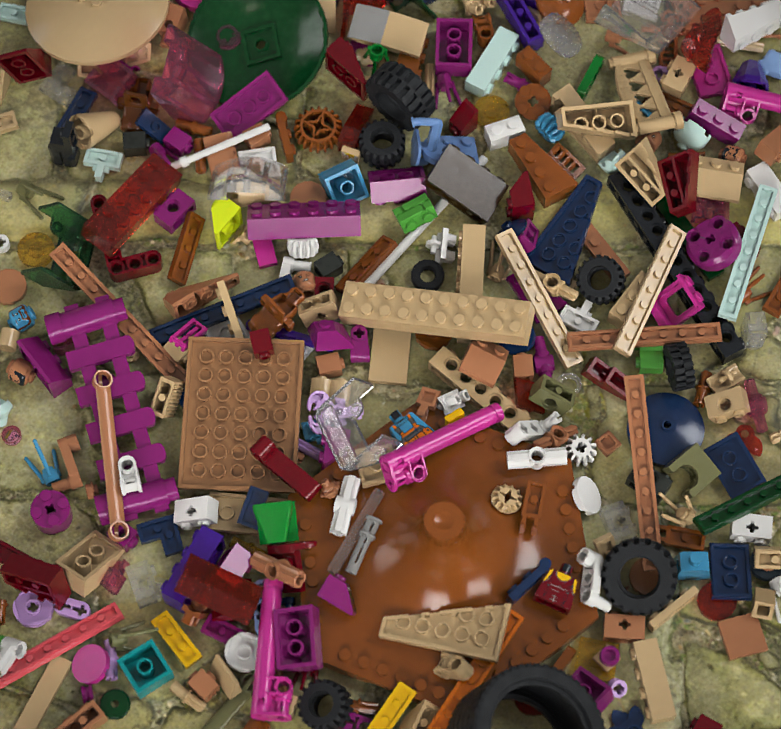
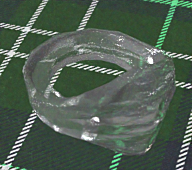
M562 373L557 377L556 381L560 383L566 378L575 380L577 383V388L574 390L576 394L582 388L581 379L574 373Z

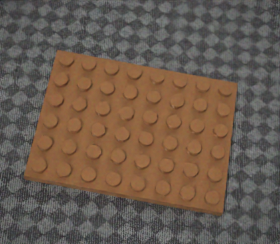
M189 336L178 490L248 492L252 485L270 493H295L291 487L259 462L249 449L263 434L276 445L277 449L298 465L304 340L271 339L275 355H271L269 359L260 360L255 358L250 338Z

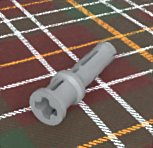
M368 514L365 517L367 520L363 529L359 530L360 538L344 570L355 576L370 542L376 539V531L379 525L383 523L382 520Z

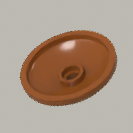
M535 0L537 9L543 19L549 24L560 28L570 27L577 23L585 9L584 0Z

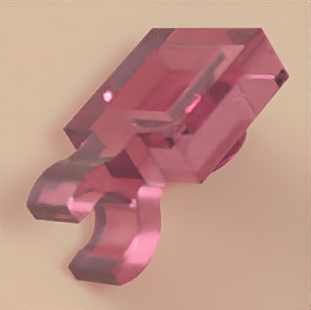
M125 559L122 561L118 560L113 567L108 568L100 582L112 595H118L127 578L123 574L128 569L130 563Z

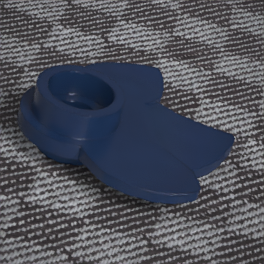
M636 705L630 709L628 714L620 710H613L611 720L614 726L610 729H643L644 715Z

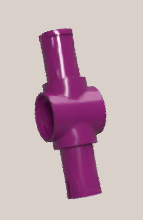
M536 336L534 343L536 353L533 356L535 374L538 373L539 377L546 374L552 378L553 371H555L553 354H549V351H547L544 336Z

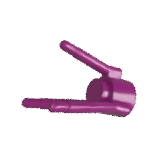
M449 73L438 74L436 77L437 83L434 84L435 110L438 108L439 90L446 92L448 102H451V88L460 106L462 101L454 81L451 80V75Z
M155 142L148 149L151 155L150 160L153 162L164 187L168 188L157 161L164 160L168 165H171L167 154L176 161L179 158L170 152L167 147H163L159 142Z

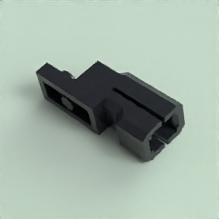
M66 120L64 127H54L48 149L52 162L56 165L63 166L64 162L65 166L73 168L78 164L80 152L77 147L78 136L73 121Z

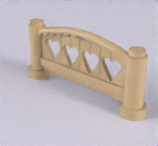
M653 46L647 47L643 51L613 56L607 59L608 69L615 70V84L620 101H633L636 130L639 135L673 128L674 130L684 128L681 111L671 113L651 65L656 64V53ZM630 70L639 73L629 79L626 78L627 74L624 71ZM637 83L644 86L638 91H632V86L629 84ZM643 96L649 99L643 104H637V99L634 97ZM640 109H648L655 112L645 118L642 116L643 112Z

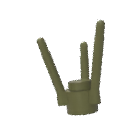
M22 180L16 188V192L20 194L19 199L25 202L41 220L44 217L27 198L31 199L35 194L40 196L47 194L60 200L65 199L63 196L37 187L25 180Z
M145 620L121 628L112 629L108 634L110 647H115L116 651H132L137 647L124 646L128 642V637L156 632L159 628L126 632V630L145 624Z

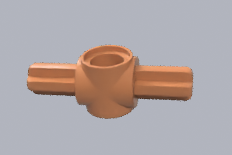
M554 425L550 431L543 434L542 438L533 441L532 445L533 447L537 446L543 449L560 447L562 444L567 443L569 438L578 434V427L570 425L563 428L560 425Z

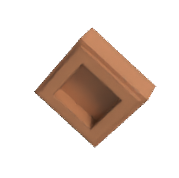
M610 430L594 441L596 447L606 458L622 444Z

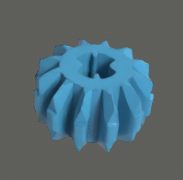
M549 112L540 115L535 121V128L538 130V133L551 144L556 143L565 135V131L557 129L556 117Z

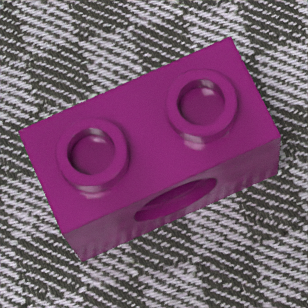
M177 188L175 192H171L167 196L166 201L162 205H158L154 210L155 222L172 235L184 222L187 212H194L196 210L195 200ZM171 209H178L175 212H170Z

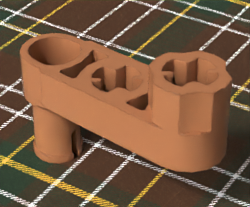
M74 433L57 439L69 475L67 476L68 478L51 483L55 491L64 492L69 489L75 490L83 487L72 455L73 452L81 450Z

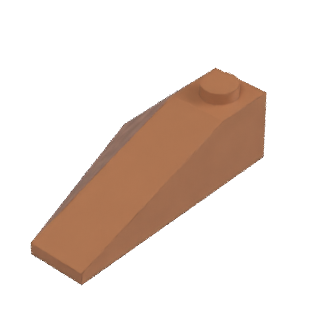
M236 272L170 291L163 298L164 305L174 319L197 311L216 299L215 289L218 288L216 282L224 280L227 289L230 290L240 283L239 275Z

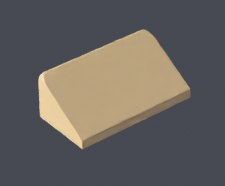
M754 546V568L781 569V546Z
M216 654L210 672L217 678L216 681L226 696L232 699L242 692V688L221 656Z

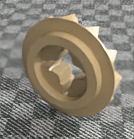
M503 484L502 486H497L491 494L492 504L503 513H514L522 505L523 496L520 495V490H516L513 485L507 486ZM510 494V499L504 503V496Z

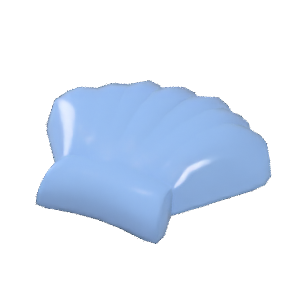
M770 49L763 59L758 60V62L761 64L765 76L768 75L781 80V53Z

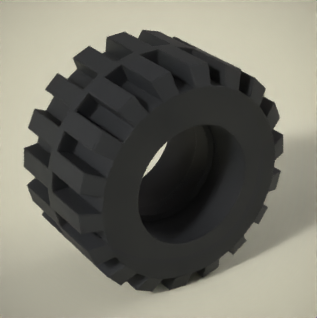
M380 118V121L375 119L372 124L368 122L366 128H362L359 135V150L365 163L369 162L370 167L376 166V169L379 170L380 167L388 169V166H391L393 168L395 163L399 164L405 151V134H403V129L399 128V124L396 122L392 124V120L384 121V119ZM377 140H387L392 145L388 148L380 149L375 147L373 143Z
M596 255L595 258L591 256L589 261L586 262L584 260L582 262L583 266H579V274H576V285L580 293L587 300L597 305H602V303L608 305L610 301L615 302L617 300L616 297H621V291L625 290L626 287L624 285V282H626L625 273L613 258L611 259L606 255L604 257ZM601 270L610 272L611 282L605 289L595 290L592 288L591 279L596 272Z
M316 679L315 683H308L309 687H304L302 689L303 695L298 697L301 702L297 703V708L301 709L298 714L303 718L302 722L312 729L344 728L346 726L345 721H350L351 719L349 713H353V708L350 707L353 704V700L349 698L351 694L346 691L344 686L332 680ZM331 695L333 707L326 716L320 717L318 713L319 702L325 696Z

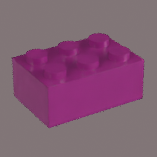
M437 18L435 76L440 73H449L451 77H468L472 70L473 19Z

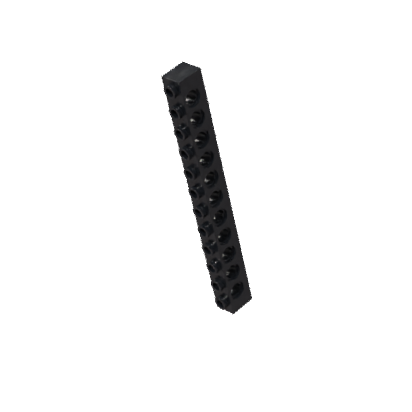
M618 171L608 176L607 186L654 257L667 230L666 222L657 213L656 206H651L625 176ZM624 188H630L632 191H626ZM634 203H640L641 206H636ZM644 217H648V218H650L651 220H650V221H646V220H644L643 218H644ZM653 232H658L661 235L656 236L653 234ZM681 246L674 262H678L680 265H672L667 279L672 284L678 279L676 275L682 274L689 276L694 282V289L702 295L704 299L702 302L710 311L700 310L692 318L695 323L720 322L722 338H727L730 342L722 341L709 344L722 365L743 355L745 343L741 337L737 336L735 328L730 321L728 322L727 319L717 317L720 306L718 307L713 293L705 287L704 279L696 273L692 261H688L685 251ZM684 288L676 292L686 309L694 305Z

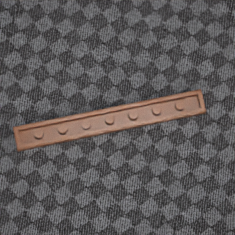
M720 322L644 327L635 348L664 346L685 341L687 344L722 342ZM620 329L567 332L568 352L612 349Z

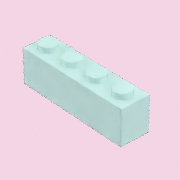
M502 26L498 28L465 80L466 91L482 99L492 92L495 80L500 79L503 73L502 69L504 66L507 67L511 61L512 53H516L519 49L518 34Z

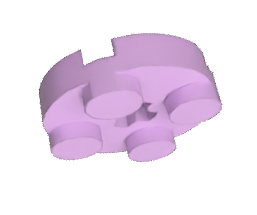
M21 591L16 600H14L13 613L22 626L37 628L52 619L54 611L52 602L46 599L42 602L38 600V595L30 591L27 594ZM31 603H35L36 606L39 605L35 612L28 611Z

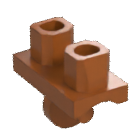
M196 595L192 598L191 604H184L181 609L185 613L181 622L190 627H197L201 619H207L209 613L203 612L209 605L207 597Z

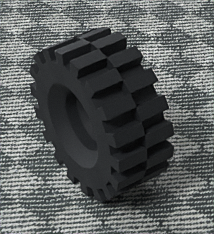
M682 341L664 345V367L666 368L668 382L673 392L694 388L696 384L694 363L692 362V356L687 343Z

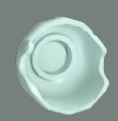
M619 149L620 152L618 153L612 151L601 159L598 165L608 174L616 173L619 170L615 164L626 153L622 149Z

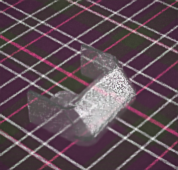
M352 377L317 409L315 415L316 421L338 466L346 471L380 464V456L403 445L401 440L382 434L368 446L356 419L362 415L364 410L361 398L374 386L372 383L356 377Z

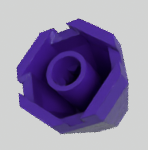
M749 59L744 61L734 76L732 83L769 91V84L761 64L757 60Z

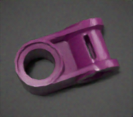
M356 325L351 329L350 333L354 349H350L351 363L370 362L367 329L362 325Z

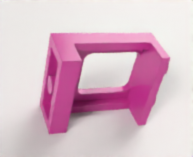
M676 275L678 279L659 293L651 311L659 326L681 325L706 307L702 302L704 300L702 295L694 289V282L689 276ZM681 288H684L694 305L677 316L668 303V298Z

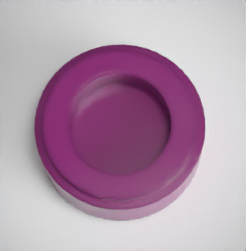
M605 646L599 654L600 662L606 667L615 666L620 659L619 650L614 646Z

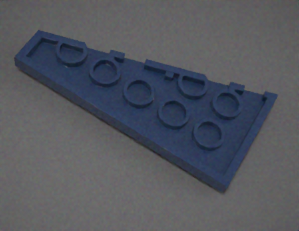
M586 174L539 236L535 249L527 253L534 269L545 275L547 273H556L569 287L602 189L601 181Z

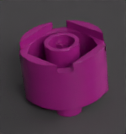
M43 490L31 503L30 514L41 532L55 535L67 530L73 520L72 508L67 497L61 492Z

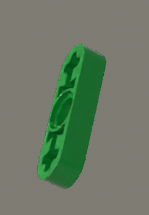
M598 54L592 60L576 91L583 101L605 61V57Z

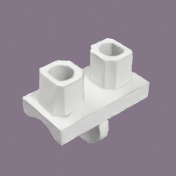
M443 228L441 233H438L437 236L432 235L431 240L426 241V248L430 249V254H435V261L440 265L442 263H452L455 260V252L447 250V246L454 247L457 236L450 234L449 228Z
M457 388L437 397L439 401L437 408L443 410L444 414L447 415L458 408L466 406L464 402L471 399L466 389L459 392Z

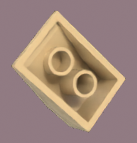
M94 530L57 559L55 564L63 568L70 589L85 598L100 585L125 552V548L97 530Z

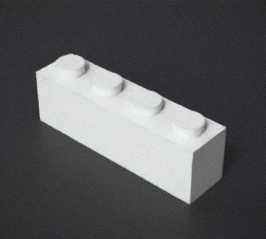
M769 0L761 3L759 7L753 5L747 11L740 9L734 15L731 13L725 14L719 39L732 52L745 48L752 42H757L767 34H772L775 30L781 28V0Z

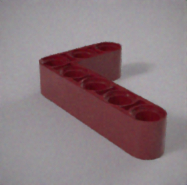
M101 194L93 196L90 204L111 280L120 283L160 272L163 268L161 254L156 250L122 258L107 199ZM99 204H102V205H103V206L100 207V208H97V207H96V206L99 205ZM104 220L108 221L105 224H101V222ZM106 237H112L110 240H104ZM111 253H117L113 257L109 256ZM152 260H158L156 263H150ZM133 265H140L138 268H132ZM116 269L121 270L119 273H113Z

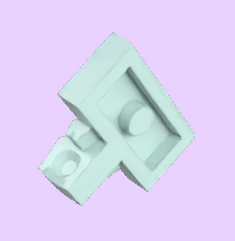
M92 147L86 150L83 164L84 166L92 167V171H95V182L102 183L105 173L109 174L110 170L120 172L124 153Z

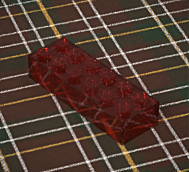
M153 152L84 223L81 236L111 258L154 213L156 207L161 205L167 196L179 187L183 174L171 165H168Z

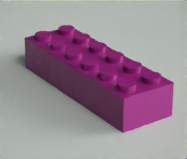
M347 199L345 201L327 200L326 202L311 200L307 203H300L298 201L282 204L280 202H272L270 204L252 203L247 208L248 240L361 236L360 201Z

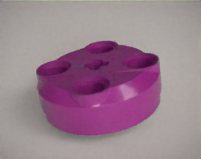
M721 215L702 221L686 234V250L689 258L696 266L705 271H719L730 266L737 259L742 248V239L738 229L731 221Z

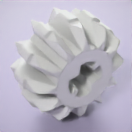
M288 239L287 249L289 256L295 259L314 257L319 249L318 239Z
M575 434L573 439L569 438L568 444L564 445L567 450V458L571 459V463L575 461L576 467H579L580 463L586 467L588 462L592 463L594 461L593 456L597 455V451L594 450L596 443H591V437L585 439V434H582L581 438ZM581 448V451L584 450V452L581 453L580 450L577 451V449Z

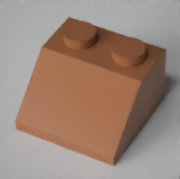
M471 340L465 350L458 371L493 388L506 362L509 351L492 342Z

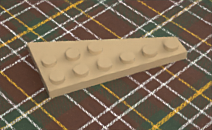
M512 604L442 610L435 613L423 612L416 615L383 617L378 636L385 640L498 663Z

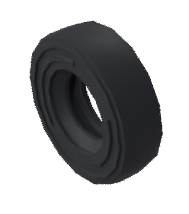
M433 260L419 261L411 271L413 286L417 289L437 291L444 282L442 266ZM430 270L434 273L435 278L431 282H424L420 277L421 273Z

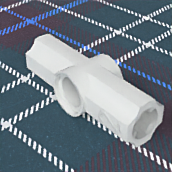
M536 446L530 450L506 452L508 470L522 468L538 470L546 466L567 465L566 447L543 449ZM537 455L540 456L542 459L540 461H535L532 459V457Z
M344 475L340 493L336 497L333 509L334 515L329 530L330 533L342 537L347 535L351 517L355 514L356 498L361 479L356 476Z

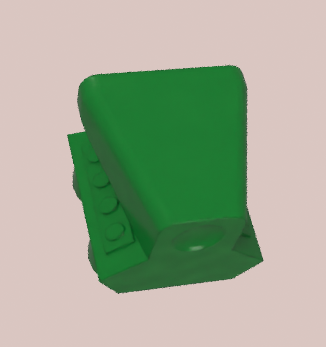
M295 501L252 505L258 524L260 545L299 541Z

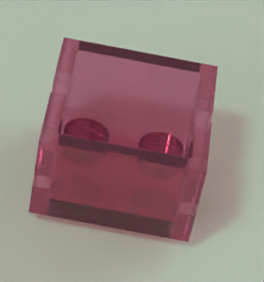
M119 61L96 65L103 74L100 75L93 68L84 82L96 93L118 107L117 99L124 97V91H129L135 85V80L138 78L137 75Z

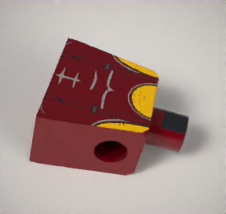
M562 563L559 571L551 569L535 592L532 600L568 615L577 580L570 577L573 567Z

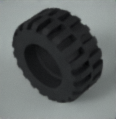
M396 61L383 63L366 82L365 90L373 106L387 120H392V124L396 122L403 130L414 131V129L420 127H412L411 117L429 118L435 111V98L432 96V92L428 89L427 84L413 70L406 68L405 65L399 64Z
M634 537L614 546L607 554L601 571V585L607 599L612 601V605L621 609L622 612L631 613L636 616L640 614L649 615L652 612L661 610L674 595L678 582V571L674 558L662 544L649 538ZM632 558H646L657 568L659 576L657 585L647 594H632L621 583V569Z

